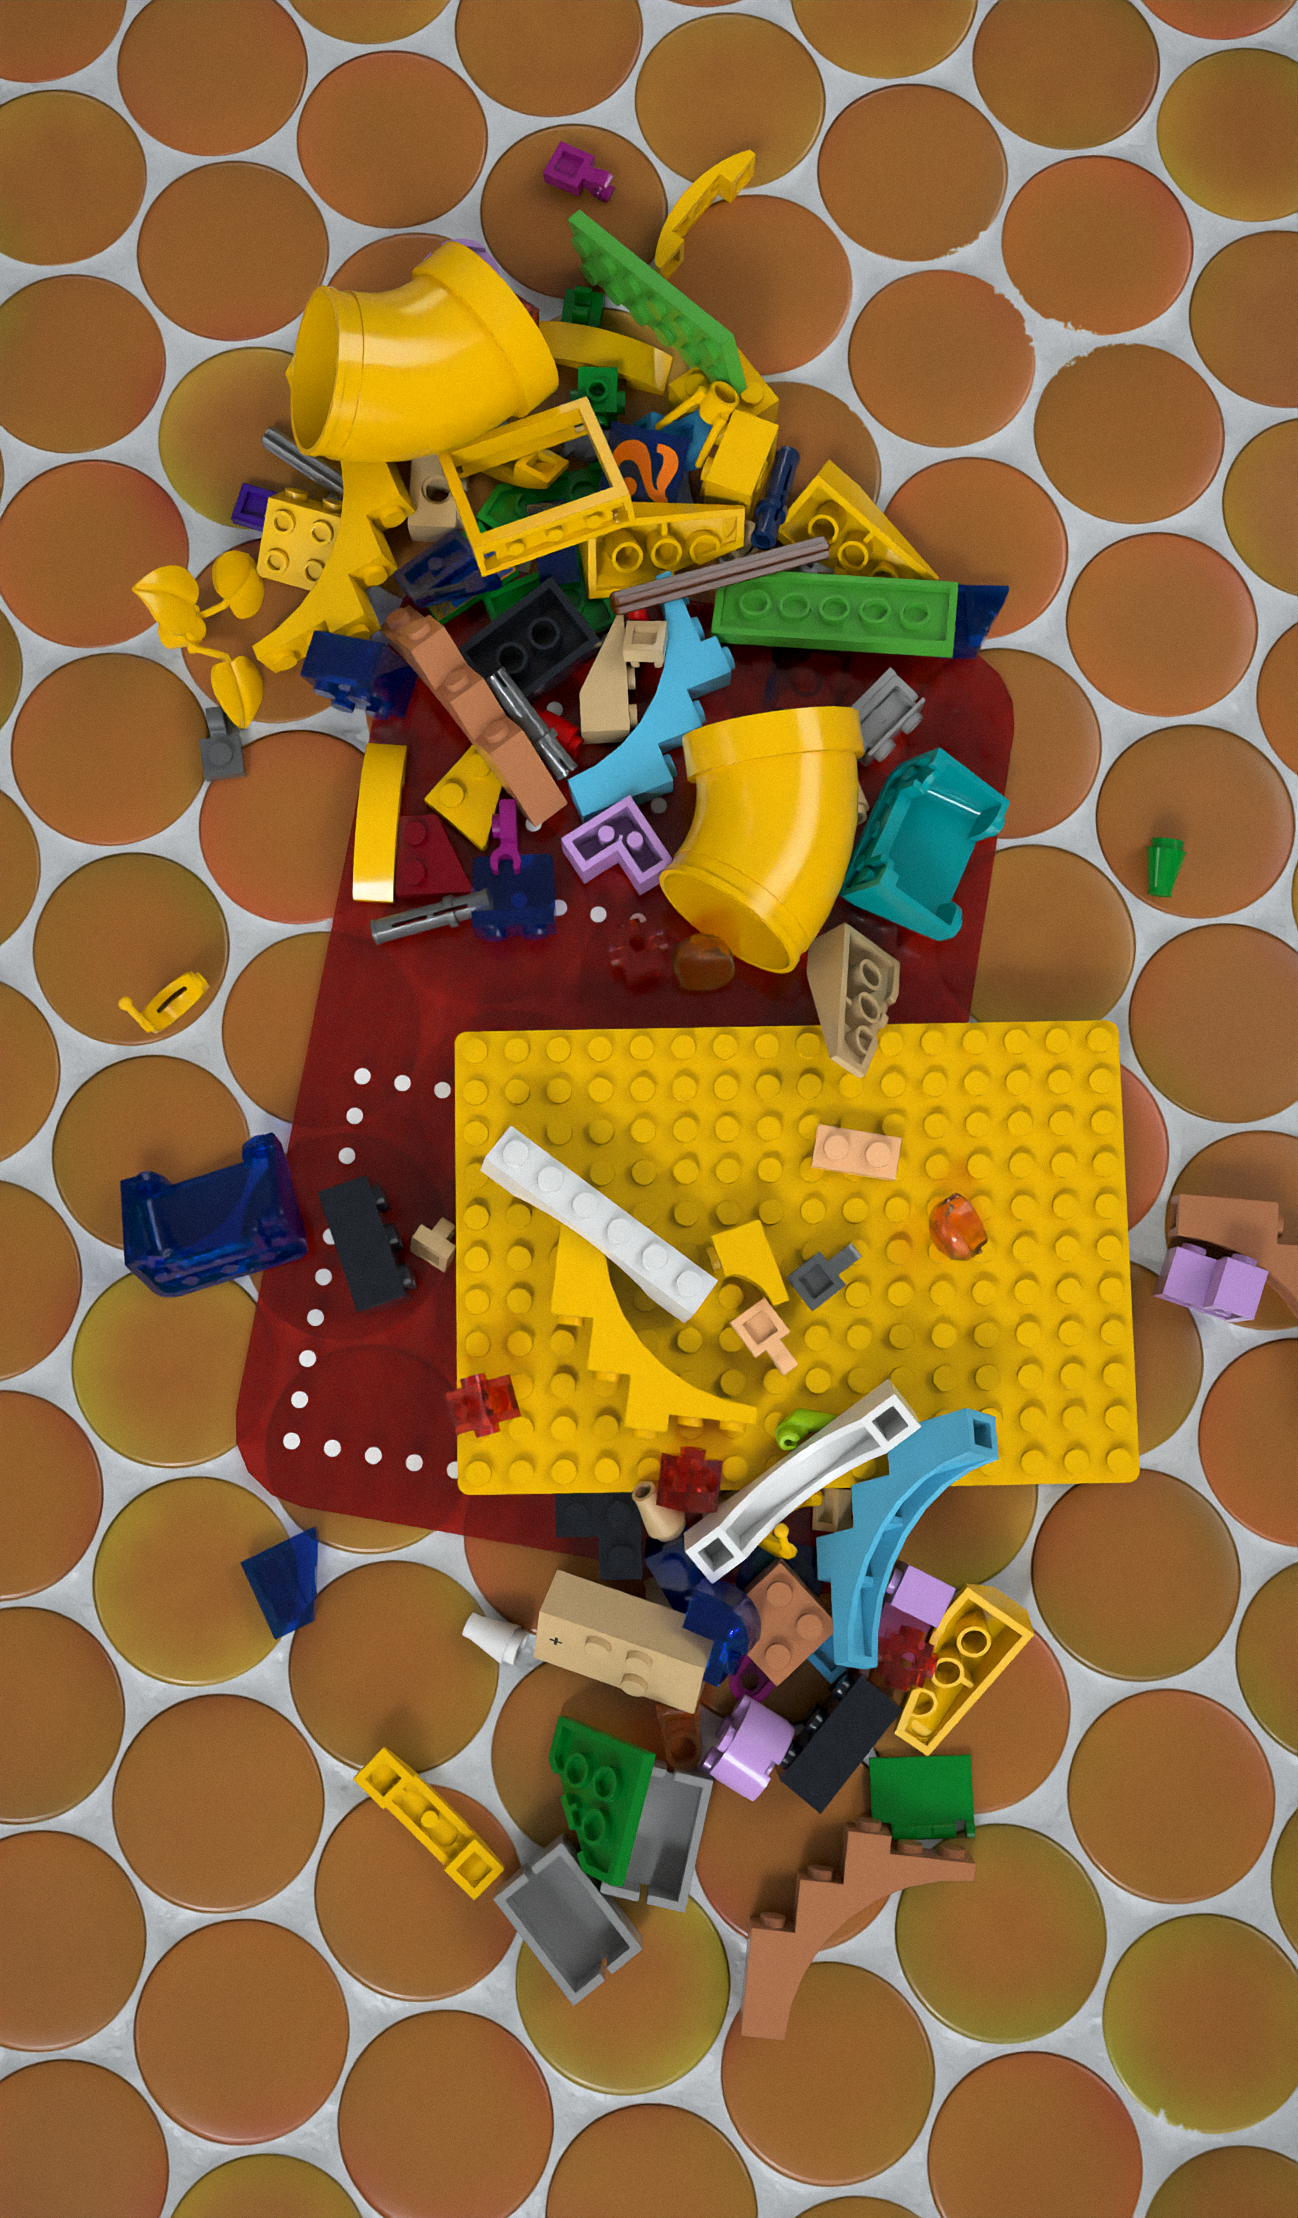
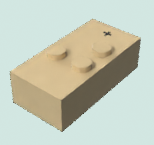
M557 1570L539 1612L533 1657L616 1686L629 1695L636 1697L644 1696L694 1714L710 1670L720 1626Z

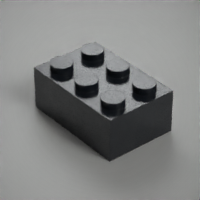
M551 576L458 647V650L467 665L483 677L484 680L488 676H492V673L504 666L506 672L530 704L533 705L596 657L602 644L599 637ZM501 706L506 716L511 719V717L508 715L505 709Z
M367 1175L318 1191V1196L357 1313L370 1316L415 1300L412 1290L418 1288L417 1280L411 1265L402 1262L399 1251L405 1249V1245L398 1226H394L393 1222L389 1223L386 1212L392 1210V1206L385 1187H381L379 1182L375 1183Z
M853 1667L848 1672L842 1673L832 1684H829L827 1689L831 1694L821 1706L816 1702L807 1711L801 1720L805 1727L795 1740L792 1738L780 1765L775 1764L779 1780L820 1814L902 1711L901 1707L890 1695L861 1671Z

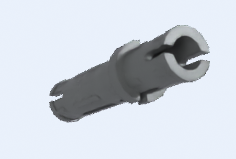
M500 667L492 673V676H488L485 682L514 723L523 729L538 755L554 774L557 781L563 779L569 774L568 771L572 772L578 766L577 763L572 760L557 740L556 736L558 733L556 730L548 728L506 672L505 667Z
M484 888L481 891L455 898L452 894L443 897L441 902L410 909L380 919L370 920V927L376 944L379 945L386 941L418 934L445 925H450L451 928L460 926L461 921L488 913H495L489 889ZM422 918H426V919H424V920H420V921H416V922L409 923V924H406V925L398 926V925H400V924H404V923H408V922H411V921H415V920H419V919H422Z

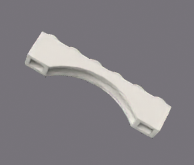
M511 1125L485 1157L480 1171L513 1196L551 1215L594 1245L633 1279L649 1298L682 1323H685L695 1314L718 1282V1280Z
M887 1379L684 1532L685 1552L711 1584H713L744 1561L776 1525L810 1496L849 1470L886 1454L921 1428L915 1411L892 1382Z

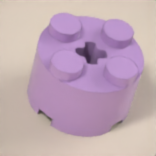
M743 1694L736 1703L731 1716L726 1714L714 1735L719 1739L716 1748L714 1746L710 1747L699 1768L741 1796L754 1801L771 1780L768 1775L775 1764L780 1765L794 1736V1725L756 1700Z

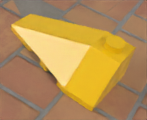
M828 460L787 509L786 520L779 526L777 539L784 545L823 536L830 544V556L818 563L834 569L833 573L837 575L938 581L939 579L936 573L861 487L831 460Z
M632 502L636 519L635 524L578 543L588 599L607 598L614 591L654 581L655 576L669 570L673 576V572L694 563L701 565L744 547L745 508L743 505ZM621 507L612 509L611 511L612 514L622 511Z
M966 1583L950 1601L938 1628L934 1627L895 1725L894 1733L926 1756H929L1034 1636L1027 1610L995 1587Z

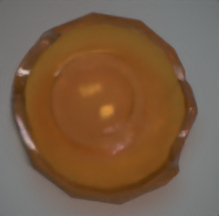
M701 933L688 936L677 943L671 957L673 973L677 974L680 985L688 990H714L729 983L735 975V964L730 946L721 937H716L714 934Z
M955 1193L932 1209L928 1225L930 1238L937 1250L949 1259L957 1261H968L982 1253L981 1247L988 1242V1238L978 1214L965 1197Z

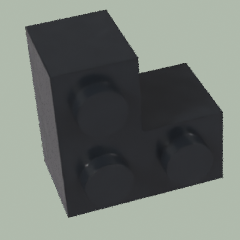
M632 1492L555 1493L556 1538L598 1537L599 1580L642 1579L641 1514L637 1504L632 1499Z

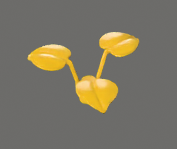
M236 550L227 551L218 556L212 567V581L215 590L224 599L220 603L201 612L199 606L196 605L199 597L198 584L192 574L185 568L169 565L147 573L134 584L132 591L145 603L159 624L158 635L161 643L171 650L187 647L190 654L200 653L220 659L222 662L214 664L211 669V684L214 694L231 721L241 730L247 728L257 713L263 698V682L257 667L247 657L238 656L231 660L228 653L200 646L199 643L206 635L204 618L218 613L230 606L234 615L239 619L252 617L259 611L264 599L263 577L257 573V563L250 557V554Z

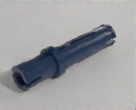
M783 446L780 450L776 451L764 498L757 504L755 511L757 520L750 538L752 545L757 549L770 550L771 547H774L779 526L786 520L788 513L786 502L790 494L796 468L801 458L800 453L793 447Z

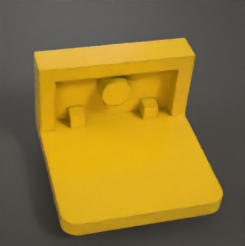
M287 487L285 491L268 497L256 569L261 577L311 591L332 553L341 522L343 501L323 498V501L320 502L308 498L309 493L304 490Z

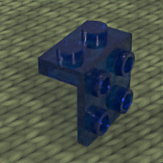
M520 855L522 864L520 874L514 873L513 862L509 859H504L499 863V875H493L490 866L491 856L474 859L472 866L475 892L488 888L495 909L471 911L472 928L476 938L494 942L506 940L507 936H523L525 939L535 940L547 938L548 934H557L554 862L551 855Z

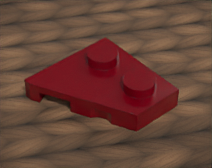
M436 814L400 816L397 840L396 896L400 899L444 897L451 894L453 897L474 893L475 888L461 865L462 861L456 848L452 846L449 840V834L442 819Z

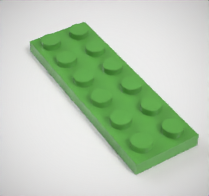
M580 209L568 218L573 234L571 243L582 261L580 266L581 273L591 285L595 286L598 284L602 287L615 305L620 306L622 304L626 307L640 326H649L664 346H673L680 352L686 364L691 368L697 366L705 373L711 384L715 381L726 382L735 389L738 395L747 389L734 334Z
M782 571L717 589L711 637L716 636L719 643L952 658L958 582Z

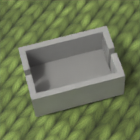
M655 1759L624 1886H610L601 1881L600 1893L638 1902L641 1883L648 1885L646 1904L685 1913L713 1785L712 1776L703 1770L674 1764L673 1772L667 1771L666 1761Z
M562 1833L533 1857L531 1868L527 1863L496 1887L493 1900L569 2001L575 2006L605 1981L606 1968L612 1975L643 1949V1936L611 1895L600 1893L601 1881L581 1870L577 1856L579 1852L566 1835ZM607 1957V1964L605 1967V1965L602 1963V1960H604Z

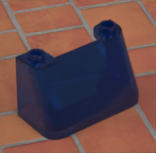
M273 1132L265 1135H256L246 1141L241 1148V1156L244 1162L176 1184H172L167 1178L154 1171H144L134 1177L120 1181L124 1263L153 1293L162 1297L183 1296L295 1261L307 1254V1234L282 1143Z

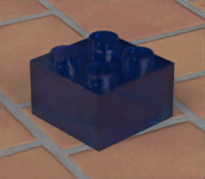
M314 630L300 676L313 686L312 691L330 699V705L333 708L346 713H353L354 709L365 710V713L371 717L388 720L389 716L405 718L418 674L385 643Z

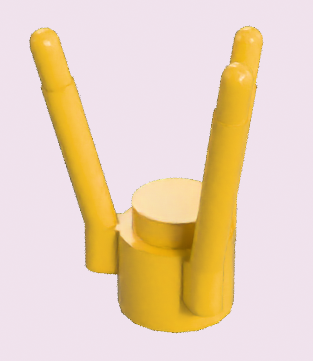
M715 381L709 389L699 386L690 398L655 424V429L660 431L697 403L699 404L700 417L706 423L712 425V428L695 462L697 468L702 467L720 430L739 403L737 392L726 382Z

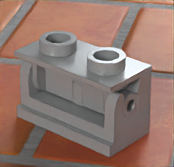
M891 667L850 707L859 711L865 754L857 760L865 767L874 759L879 763L882 762L895 748L896 744L893 740L902 731L907 735L911 733L924 717L920 713L926 700L922 697L916 704L915 701L919 698L917 694L896 675V672Z

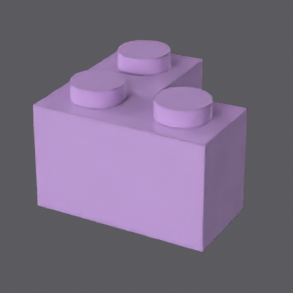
M630 795L561 838L562 850L584 884L619 863L639 895H642L659 884L660 874L673 861Z
M1182 1243L1181 1247L1177 1246L1167 1250L1153 1296L1230 1323L1254 1320L1269 1272L1256 1267L1257 1260L1235 1253L1232 1254V1258L1222 1256L1221 1259L1215 1260L1205 1256L1206 1249L1189 1243Z
M899 1559L896 1567L893 1566L883 1598L878 1629V1645L914 1663L931 1625L938 1628L956 1588Z

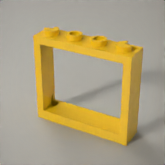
M587 396L494 428L466 444L437 454L445 481L482 577L636 523L630 493ZM583 423V425L575 428V425ZM588 435L611 488L480 533L461 484V478ZM621 507L622 511L612 514V509ZM495 551L496 555L485 559L484 554Z

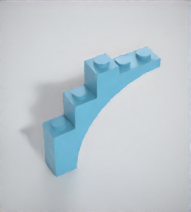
M669 570L655 576V580L670 577L672 574ZM688 597L659 605L663 619L667 621L668 626L665 665L656 694L641 722L621 746L596 766L568 780L569 793L583 824L629 795L638 806L673 792V778L677 776V771L669 753L666 755L662 754L683 746L682 737L686 733L702 727V724L706 722L700 702L692 700L730 685L731 670L735 669L732 655L727 646L721 648L716 636L704 640V632L698 618H690L685 605L689 604Z
M964 1408L919 1422L921 1428L888 1452L889 1475L851 1485L854 1528L816 1538L818 1580L831 1583L833 1646L836 1665L864 1670L878 1666V1629L883 1598L893 1565L908 1534L933 1501L948 1486L970 1471L999 1459L995 1416Z

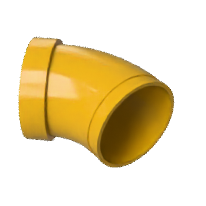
M448 241L415 267L412 271V281L399 288L384 292L366 293L351 290L339 291L334 287L322 285L312 293L299 326L292 365L290 405L295 443L300 453L305 456H324L330 460L361 463L407 461L439 454L468 443L496 428L511 416L525 417L552 395L559 385L558 371L553 356L534 320L497 272L468 247L455 241Z
M808 707L759 713L706 725L692 730L682 737L687 780L691 783H696V808L690 830L684 842L674 855L672 863L667 865L659 876L660 886L674 908L704 936L739 959L770 972L789 973L796 967L799 957L808 950L828 918L844 882L853 851L858 821L859 782L857 759L865 754L859 711L850 707Z

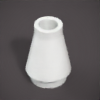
M476 1613L471 1614L462 1633L464 1637L473 1641L501 1665L507 1662L514 1666L519 1660L528 1640V1634L521 1631L520 1625L483 1617Z

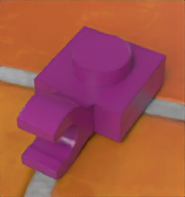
M562 141L558 144L543 172L544 182L576 196L580 195L584 187L597 199L608 202L615 190V187L610 185L613 175L605 170L594 168L596 165L594 155Z
M499 799V814H492L493 838H500L501 844L490 857L491 870L493 875H499V863L504 859H509L513 862L514 873L520 874L522 864L518 853L519 834L516 799Z

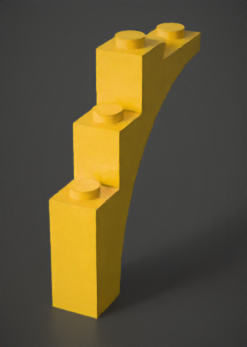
M340 461L344 494L341 522L332 553L317 583L302 604L276 630L252 646L257 660L273 672L278 673L292 668L296 665L297 661L315 651L327 648L335 639L347 648H350L353 645L366 642L372 634L381 630L366 589L382 584L389 576L399 571L383 531L400 525L407 517L416 513L395 462L361 463Z
M561 1222L550 1314L559 1316L558 1324L584 1326L585 1319H593L587 1370L596 1371L595 1380L621 1383V1375H630L624 1427L633 1428L632 1437L658 1440V1431H668L669 1415H677V1424L702 1427L703 1419L720 1420V1429L745 1432L746 1424L756 1425L758 1407L723 1400L693 1387L667 1369L641 1343L623 1315L610 1281L606 1255Z

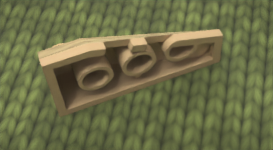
M845 922L814 939L808 948L807 978L830 1059L856 1077L861 1078L866 1075L878 1046L876 1039L878 1031L886 1026L889 1019L886 1015L887 1009L896 1002L898 997L900 962Z

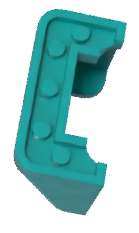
M940 747L900 763L889 774L880 791L850 859L839 895L857 907L936 941L953 938L960 930L963 919L961 918L962 908L956 903L951 902L976 842L987 837H994L1001 831L1005 824L1004 816L1010 801Z

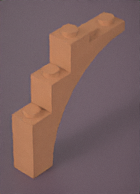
M410 605L390 613L385 620L386 622L381 625V630H379L381 635L413 668L450 713L485 760L509 797L516 799L517 809L520 814L533 826L537 827L568 804L523 729L506 716L484 678L467 665L445 627L430 615L427 617L422 616Z
M1178 1194L1170 1197L1168 1238L1201 1244L1230 1257L1235 1253L1257 1260L1256 1267L1269 1271L1266 1283L1282 1297L1298 1320V1245L1277 1244V1237L1280 1238L1282 1236L1284 1228V1217L1282 1213H1279V1202Z
M857 1817L856 1823L845 1822L840 1874L834 1873L832 1867L818 1864L809 1865L808 1870L797 1869L792 1921H786L784 1915L774 1912L760 1913V1918L750 1916L739 2018L741 2036L784 2040L790 2008L805 1971L822 1945L845 1921L874 1901L907 1887L938 1881H975L976 1863L970 1853H965L964 1847L952 1844L939 1845V1850L922 1848L923 1844L921 1842L908 1839H899L896 1845H891L892 1836L887 1826H881L882 1821L870 1817Z

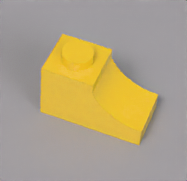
M760 1219L711 1236L710 1242L712 1247L705 1250L714 1273L721 1271L724 1279L738 1277L749 1281L763 1293L772 1307L789 1301Z

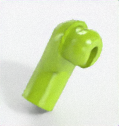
M802 1408L794 1410L776 1428L775 1438L778 1446L786 1451L796 1449L798 1443L810 1432L817 1433L836 1418V1414Z

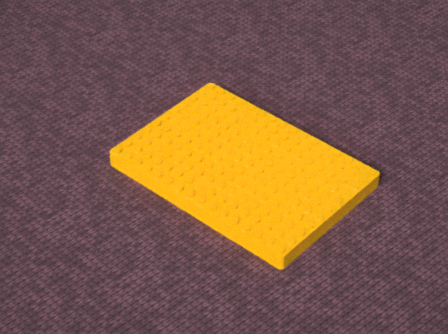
M1108 1020L886 1024L885 1027L878 1031L876 1036L878 1046L866 1075L861 1078L856 1077L830 1059L821 1025L481 1031L459 1034L455 1040L457 1471L458 1487L461 1492L467 1495L632 1492L643 1481L653 1482L660 1491L741 1490L793 1451H786L778 1446L775 1431L778 1424L794 1410L802 1408L836 1414L837 1418L887 1379L892 1382L915 1411L919 1422L964 1408L995 1416L999 1459L970 1471L950 1486L1129 1483L1136 1480L1140 1473L1119 1031L1117 1026ZM818 1124L902 1138L895 1181L811 1168ZM510 1125L718 1280L695 1314L685 1323H682L649 1298L633 1279L606 1256L611 1285L622 1313L641 1343L667 1369L693 1387L723 1400L758 1407L756 1425L746 1424L745 1432L720 1429V1420L703 1419L702 1427L677 1424V1415H669L668 1431H658V1440L632 1437L633 1428L624 1427L630 1375H621V1383L595 1380L596 1371L587 1370L593 1319H585L584 1326L558 1324L559 1316L550 1314L561 1222L532 1204L513 1196L480 1171L485 1157ZM760 1219L789 1297V1301L772 1307L790 1331V1334L781 1339V1342L798 1363L794 1369L784 1376L766 1351L755 1359L730 1325V1322L765 1296L749 1281L738 1277L724 1279L721 1271L714 1273L705 1250L712 1247L710 1242L711 1236ZM852 1243L862 1257L839 1274V1277L846 1286L814 1311H811L786 1277L819 1251L829 1261ZM810 1432L798 1443V1446L816 1434V1432ZM888 1452L849 1470L823 1488H851V1485L889 1475Z

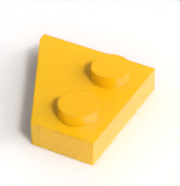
M472 745L424 798V801L484 852L489 844L492 814H497L499 797L503 786L474 745Z

